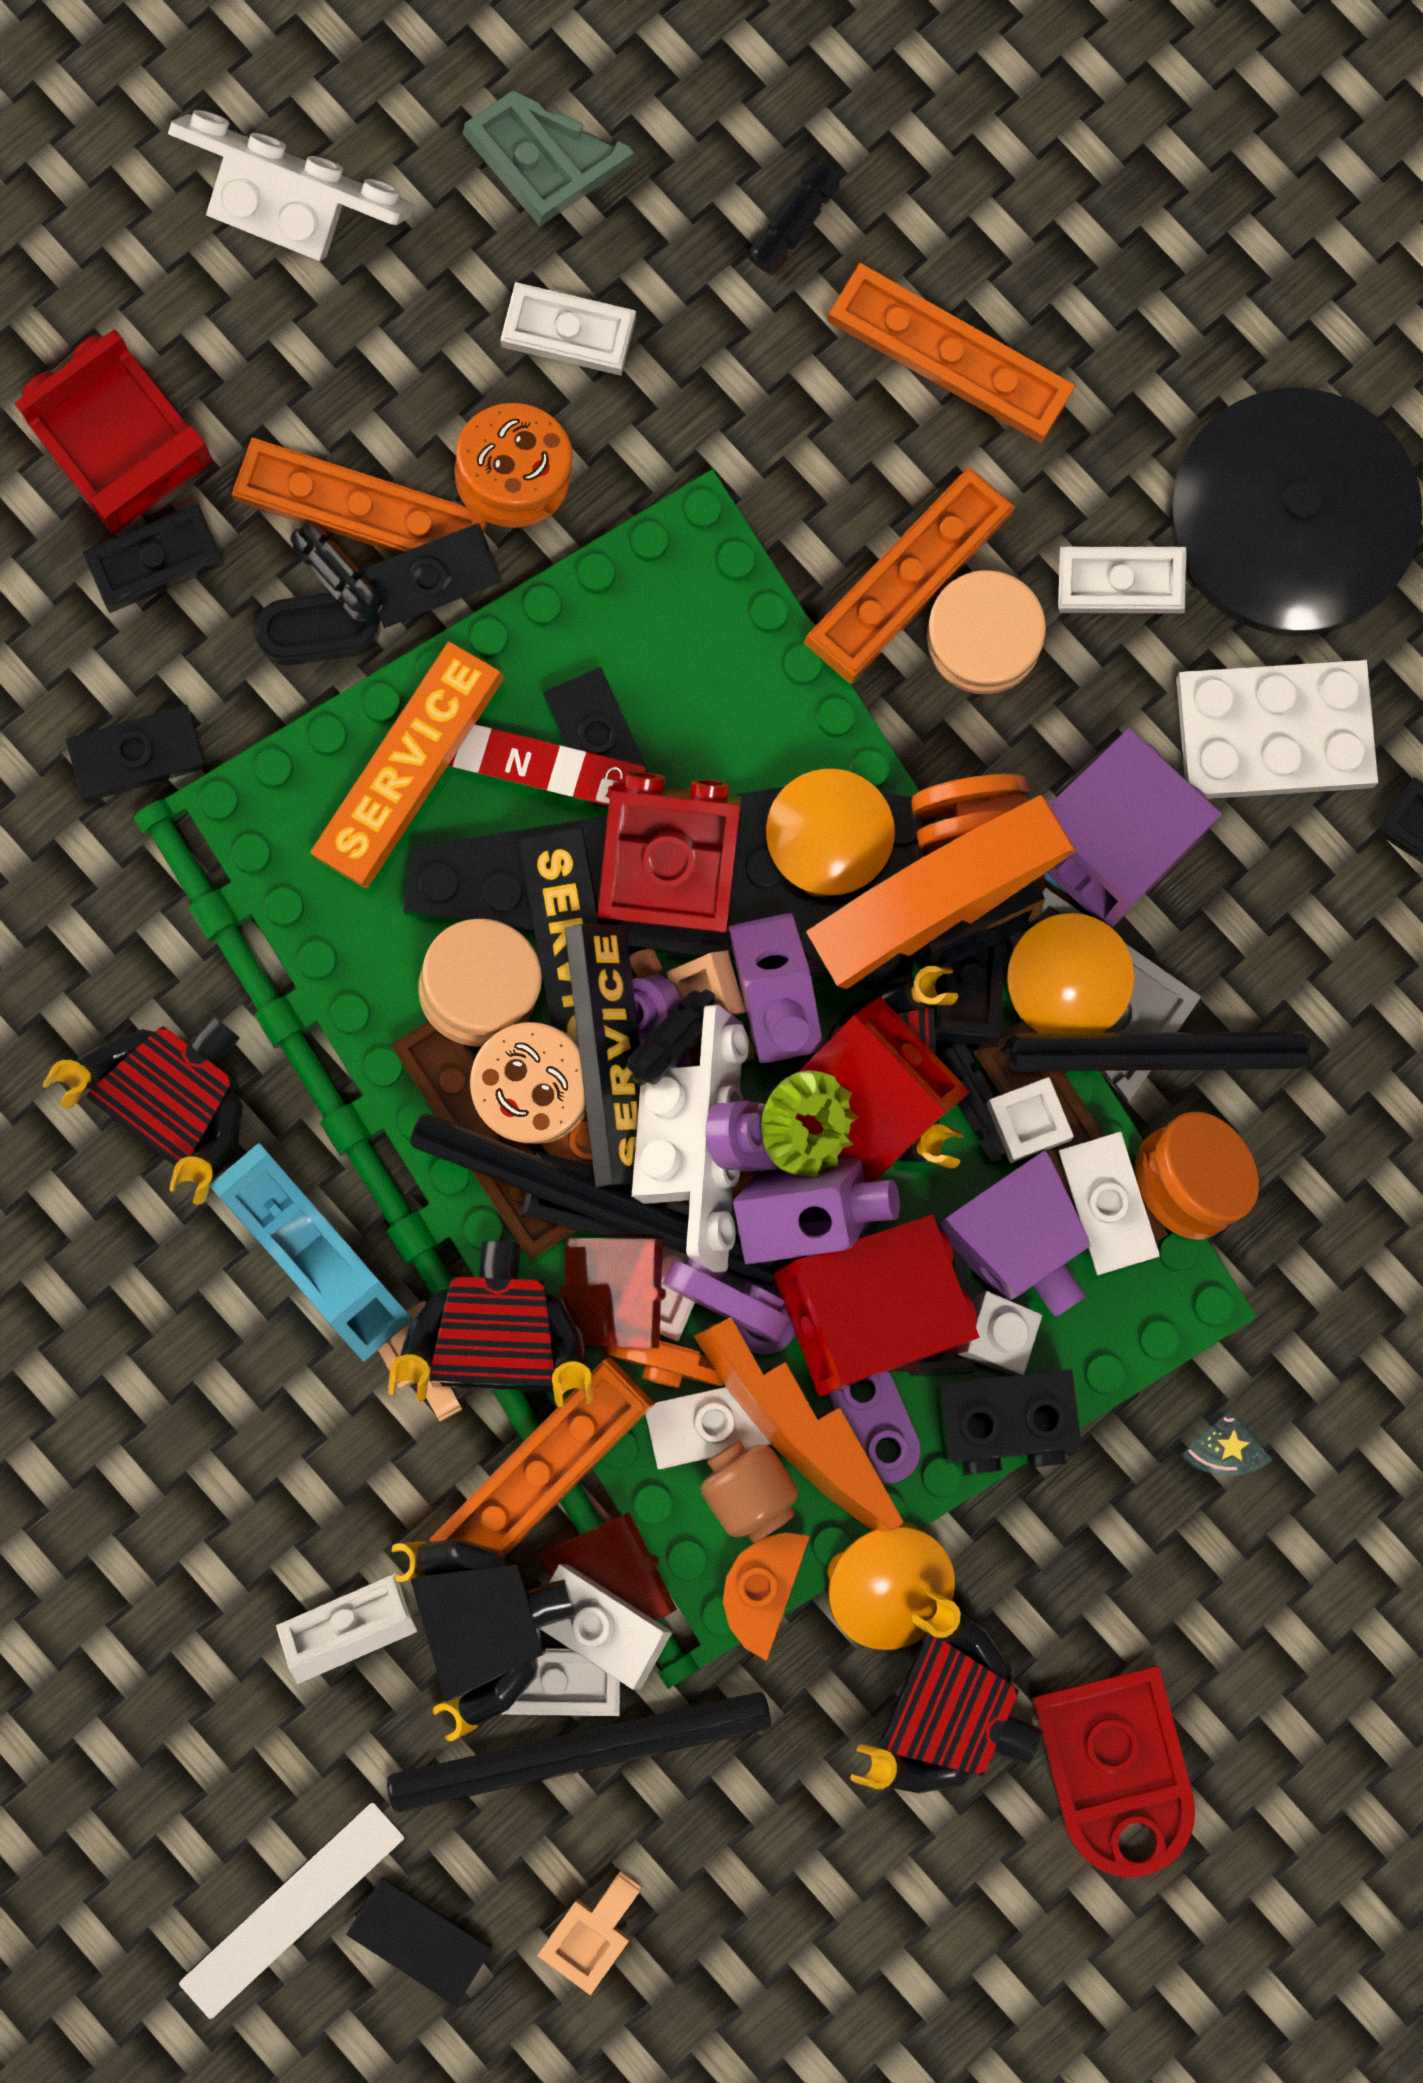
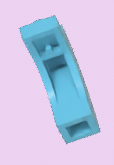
M260 1143L255 1145L209 1185L363 1362L413 1320Z

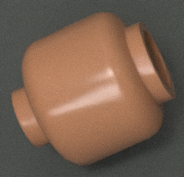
M738 1440L707 1461L713 1473L703 1481L701 1494L724 1530L731 1537L739 1538L748 1535L752 1543L781 1527L795 1515L791 1505L798 1497V1488L775 1452L769 1446L761 1444L746 1450L741 1441Z

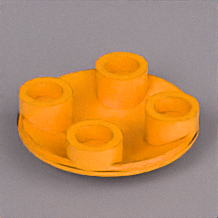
M819 769L805 773L791 781L774 800L766 823L767 846L775 866L792 884L814 897L848 894L869 884L887 864L895 838L892 812L881 792L865 778L841 769Z
M1064 913L1039 921L1023 934L1011 953L1004 980L1016 1012L1036 1032L1103 1033L1111 1028L1125 1012L1133 993L1135 975L1130 952L1114 929L1103 921L1088 915Z
M904 1522V1524L894 1530L881 1532L876 1529L866 1533L854 1541L844 1552L834 1556L827 1570V1576L830 1581L829 1604L835 1621L849 1638L872 1649L895 1650L919 1642L923 1639L926 1632L914 1625L912 1616L915 1614L921 1619L928 1621L932 1619L937 1611L936 1600L926 1595L928 1591L933 1590L951 1601L954 1596L955 1574L947 1552L932 1536L919 1530L916 1525L910 1522Z

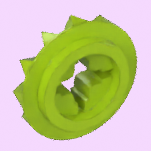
M811 1070L798 1072L783 1080L770 1095L762 1115V1140L770 1159L785 1172L817 1177L818 1172L822 1169L837 1167V1156L842 1149L854 1145L848 1134L850 1124L859 1117L849 1106V1099L852 1093L840 1086L835 1080V1076ZM808 1114L815 1116V1119L822 1123L821 1127L824 1128L822 1134H810L809 1130L802 1126L803 1122L795 1119L796 1115L806 1116Z

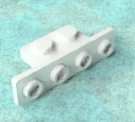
M195 110L193 115L187 114L171 121L168 131L169 135L223 156L206 216L315 260L321 261L327 257L343 205L391 225H398L411 216L414 205L399 199L400 191L392 185L373 179H365L364 184L342 176L343 168L335 162L316 156H308L305 161L285 153L286 145L280 140L259 133H251L248 138L228 130L229 122L216 114Z
M720 1005L704 1007L700 1066L671 1068L657 1084L646 1083L645 1085H640L632 1197L643 1204L690 1200L686 1252L689 1258L712 1272L727 1270L728 1254L735 1243L736 1231L731 1211L733 1187L739 1181L740 1171L722 1169L715 1164L707 1146L706 1121L709 1111L715 1104L744 1101L740 1091L742 1063L747 1058L749 1048L748 1037L743 1023Z

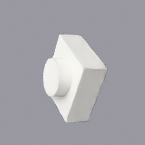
M1049 1077L992 1098L986 1104L1010 1164L1070 1142L1074 1137Z
M988 1291L976 1293L973 1304L977 1314L976 1329L980 1338L958 1348L957 1354L1008 1376L1023 1375L1042 1315Z

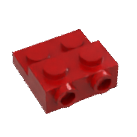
M628 772L626 783L614 781L610 790L597 918L726 932L742 796L729 795L730 784L709 779L691 780L690 790L664 787V776L648 772Z

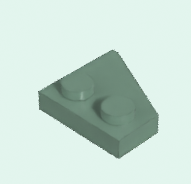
M511 91L465 122L463 136L539 227L631 165L634 152L628 145L618 141L616 146L613 147L582 132L584 124L563 114L549 113L541 107L540 103L515 91Z

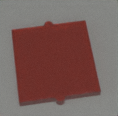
M566 1238L565 1285L560 1287L559 1292L584 1336L585 1346L659 1349L661 1301L666 1297L665 1289L661 1288L663 1240Z
M630 1512L539 1553L551 1578L559 1564H568L653 1620H658L677 1610L656 1567L659 1564V1559L656 1555H650Z

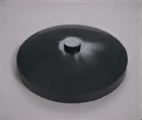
M1281 388L1268 390L1246 397L1225 408L1212 418L1192 441L1180 464L1171 493L1170 526L1175 547H1186V573L1194 586L1213 606L1228 617L1245 626L1276 635L1310 636L1323 634L1352 624L1370 613L1385 600L1405 574L1416 551L1422 525V497L1419 482L1412 462L1397 437L1381 420L1362 406L1344 397L1317 389Z

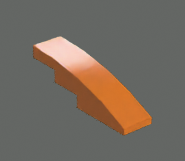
M1039 795L924 856L863 893L806 932L836 985L848 989L897 954L912 955L961 920L973 923L1078 850L1047 798Z
M732 1317L718 1322L694 1336L736 1402L772 1446L823 1495L871 1531L876 1529L881 1532L890 1531L904 1524L840 1407L815 1416L786 1362L762 1372Z

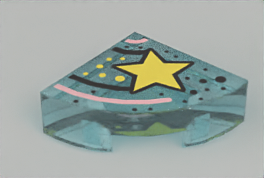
M1229 1411L1221 1416L1179 1455L1192 1467L1217 1476L1245 1475L1261 1469L1273 1460Z

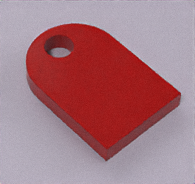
M1152 1666L1031 1697L1038 1727L1043 1729L1041 1738L1063 1824L1068 1838L1077 1852L1096 1868L1120 1877L1147 1876L1171 1864L1181 1854L1190 1839L1195 1821V1803L1160 1667ZM1134 1823L1147 1825L1151 1829L1155 1840L1153 1851L1147 1858L1141 1861L1127 1860L1119 1849L1121 1832L1127 1826Z

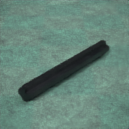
M1303 1032L1015 1034L1011 1039L1007 1040L1006 1059L1008 1068L1014 1072L1300 1069L1310 1062L1311 1050L1310 1039Z

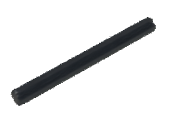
M421 1114L415 1124L410 1137V1144L415 1149L687 1255L688 1215L657 1203L643 1204L632 1197L631 1193L616 1187H596L595 1179L430 1114ZM736 1235L734 1246L728 1254L727 1271L767 1285L774 1280L773 1274L778 1271L781 1260L745 1264L740 1236Z
M750 1693L393 1773L387 1777L388 1797L395 1812L408 1811L764 1731L771 1727V1716L764 1693Z

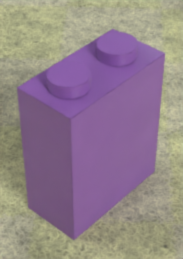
M1128 728L1050 804L1078 851L1046 873L1091 916L1113 928L1201 840L1222 814L1208 801L1200 789L1190 785L1163 760L1161 754L1154 746L1144 742L1135 732Z

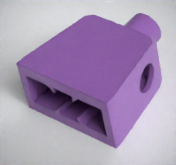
M792 912L728 926L741 996L746 1010L745 1017L748 1033L759 1063H770L817 1053L823 1047L810 970ZM768 956H781L779 959L780 968L768 970L762 969L757 965L759 961Z
M1045 1150L937 1224L938 1229L943 1231L948 1237L951 1246L997 1296L1011 1301L1033 1286L1054 1318L1087 1296L1065 1263L1090 1247V1241L1056 1168Z
M857 1158L838 1159L837 1167L824 1168L818 1172L817 1177L795 1175L784 1170L757 1173L733 1201L745 1264L837 1252L852 1248L871 1222L895 1220L898 1218L900 1211L899 1192L895 1181L866 1182L863 1164Z

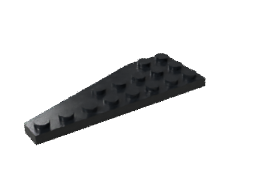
M784 787L736 794L737 796H742L726 932L599 918L600 924L626 925L628 949L639 951L650 948L658 954L697 959L712 952L728 950L731 964L736 965L728 926L792 912L811 977L833 980L806 931L863 893L930 854L919 849L916 833L919 829L935 823L936 818L925 819L915 817L911 804L912 797L881 793L890 807L895 827L893 849L887 864L874 880L857 891L837 896L814 897L792 884L780 873L768 850L766 841L768 814L774 800ZM608 816L413 848L403 912L405 915L456 923L469 919H491L505 923L518 932L535 935L518 838L583 827L598 908ZM899 953L855 984L883 988L911 979L914 958L912 955L907 956ZM768 956L759 961L757 965L762 969L768 970L780 968L779 959L781 956Z

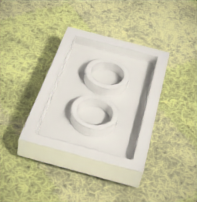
M1367 660L1178 673L1176 683L1185 780L1190 785L1200 789L1207 799L1374 788L1378 784Z

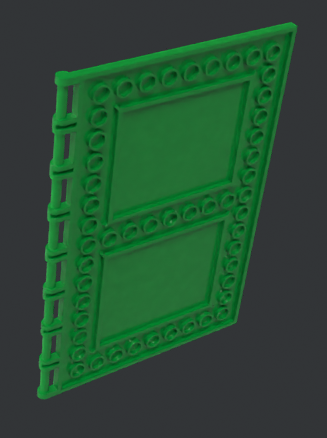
M713 469L169 797L146 806L133 817L142 835H150L192 902L188 910L207 941H215L251 998L258 1010L254 1017L274 1049L281 1047L324 1119L320 1122V1125L339 1156H348L391 1226L386 1232L406 1264L413 1262L432 1295L440 1290L449 1289L452 1276L435 1250L437 1247L451 1239L474 1277L479 1278L482 1242H518L471 1170L415 1149L410 1144L411 1134L420 1115L426 1113L435 1117L436 1115L394 1052L391 1044L429 1021L422 1010L418 994V983L424 958L434 939L445 929L456 924V922L404 914L403 906L413 848L608 816L609 806H604L594 810L591 801L447 766L367 890L316 860L310 854L312 848L447 642H451L499 670L505 678L475 725L564 747L566 746L545 702L543 692L601 667L649 773L664 776V787L690 790L691 780L709 779L730 784L729 795L784 787L797 777L819 769H841L865 778L881 793L913 797L919 792V789L852 685L804 644L806 636L814 628L813 624ZM188 813L231 883L221 889L213 890L173 825V822ZM253 918L297 988L286 996L279 997L237 929ZM521 933L533 946L539 958L535 935ZM1008 942L1006 945L1005 971L1013 951ZM629 949V956L638 950ZM656 953L664 970L661 976L667 979L666 972L695 960ZM915 960L913 965L912 978H915L917 973L920 971V968ZM732 965L737 980V984L740 990L736 965ZM542 976L541 990L528 1022L543 1023L551 1026ZM811 977L823 1046L829 1041L831 1028L839 1025L843 1012L880 988L854 984L845 989L837 986L833 980ZM937 979L936 984H935V990H936V992H937V989H938V979ZM1005 980L1000 1034L1023 1021L1011 1002ZM927 1004V1005L924 1007V1008H934V1009H935V1015H936V1005H928V1004ZM744 1012L735 1016V1018L743 1023L744 1029L749 1036ZM317 1025H320L363 1095L350 1104L346 1105L303 1036L304 1033ZM700 1038V1039L697 1041V1043H698V1045H699V1047H700V1050H701V1038ZM936 1041V1053L952 1042ZM967 1044L972 1053L982 1047V1045ZM468 1046L476 1058L482 1047ZM754 1050L755 1058L742 1064L740 1091L742 1096L748 1101L766 1104L774 1089L783 1080L792 1075V1058L770 1063H759ZM816 1053L793 1058H813ZM977 1060V1062L972 1064L974 1070L977 1072L978 1070L982 1069L997 1096H1000V1094L994 1087L993 1083L991 1082V1080L989 1079V1077L987 1076V1074L985 1073L982 1066ZM700 1061L692 1066H700ZM1063 1071L1104 1136L1118 1132L1122 1133L1135 1175L1136 1154L1144 1140L1100 1071ZM957 1104L939 1119V1124L963 1133V1138L950 1137L946 1139L941 1148L942 1155L959 1159V1165L956 1168L950 1169L930 1161L895 1162L879 1178V1181H895L900 1199L899 1216L895 1220L871 1222L866 1228L867 1236L932 1214L936 1223L939 1224L946 1217L1038 1154L1010 1164L1008 1157L997 1162L990 1161L979 1143V1140L984 1138L980 1130L973 1133ZM383 1132H386L429 1202V1205L418 1212L412 1213L368 1142ZM532 1144L536 1152L548 1154L541 1147V1144ZM660 1202L658 1204L665 1206L666 1202ZM732 1203L731 1216L734 1220L735 1229H737L738 1225L734 1205ZM1163 1225L1168 1235L1156 1242L1160 1257L1098 1276L1096 1275L1088 1248L1065 1263V1265L1087 1296L1056 1318H1054L1033 1286L1011 1300V1302L1042 1315L1024 1374L1072 1369L1080 1429L1257 1318L1207 1238L1200 1240L1185 1238L1173 1233ZM578 1231L532 1262L529 1261L520 1247L518 1279L544 1281L545 1293L554 1294L563 1299L584 1336L586 1361L590 1372L604 1359L609 1358L602 1356V1351L607 1333L612 1331H619L637 1338L643 1336L698 1351L700 1355L706 1356L694 1336L726 1318L695 1303L678 1343L618 1318L647 1247ZM803 1256L782 1259L783 1266L785 1267L793 1261L803 1258ZM968 1266L969 1293L972 1302L976 1293L988 1291L995 1294ZM796 1334L790 1344L777 1354L770 1356L752 1354L762 1372L786 1362L815 1416L833 1410L829 1394L822 1397L818 1396ZM613 1359L654 1403L720 1388L683 1377L679 1388L658 1384L641 1378L644 1367ZM975 1362L974 1373L910 1377L909 1364L889 1371L920 1444V1458L914 1471L901 1481L883 1484L903 1522H910L921 1530L1027 1463V1456L1001 1459L1002 1471L974 1475H963L962 1463L946 1464L937 1387L942 1383L1005 1377L1008 1375ZM864 1379L850 1385V1394L857 1402H868L874 1396V1386L871 1381ZM576 1388L569 1389V1390H567L566 1392H564V1394L562 1395L563 1401H564ZM491 1390L524 1442L542 1424L524 1393L513 1390ZM546 1392L554 1407L557 1408L554 1392ZM645 1414L593 1467L594 1472L632 1534L615 1543L579 1483L560 1503L594 1558L589 1560V1563L607 1590L610 1592L615 1591L619 1598L667 1628L637 1579L638 1576L654 1567L701 1645L684 1655L672 1634L657 1659L662 1668L657 1674L665 1687L669 1689L740 1644V1641L729 1628L723 1606L725 1581L738 1555L755 1542L752 1543L748 1535L739 1538L731 1537L724 1530L703 1498L701 1485L713 1473L707 1463L709 1459L658 1470ZM891 1438L880 1439L875 1448L876 1456L884 1463H893L899 1457L900 1447ZM767 1445L775 1452L796 1484L798 1497L791 1505L795 1515L788 1522L765 1537L784 1532L810 1536L783 1616L829 1588L830 1581L827 1576V1570L832 1558L838 1553L844 1552L854 1541L871 1532V1530L823 1495L772 1445Z

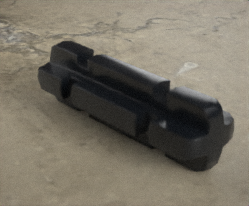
M815 162L809 167L801 178V188L795 187L767 225L769 228L767 230L768 234L761 233L750 248L749 259L757 268L770 275L779 271L788 258L787 253L789 251L787 249H795L821 213V203L827 204L839 188L840 178L832 169H829L820 162Z
M308 521L302 528L295 529L290 537L293 543V551L305 564L312 565L310 570L338 601L345 602L343 607L353 619L366 621L371 614H376L380 611L382 601L379 599V591L368 579L361 578L362 572L334 541H328L329 535L318 523Z
M708 989L702 992L692 990L680 1002L678 1010L675 1008L646 1038L644 1045L641 1043L629 1056L626 1067L633 1073V1080L640 1085H645L646 1083L657 1084L669 1072L671 1064L674 1066L700 1039L703 1029L704 1007L719 1005L715 1001V994Z
M951 1043L936 1053V1056L970 1091L958 1103L961 1112L973 1133L980 1130L984 1138L979 1140V1143L988 1159L992 1162H997L1007 1158L986 1105L990 1099L997 1097L982 1069L977 1072L974 1070L972 1064L977 1062L967 1044Z

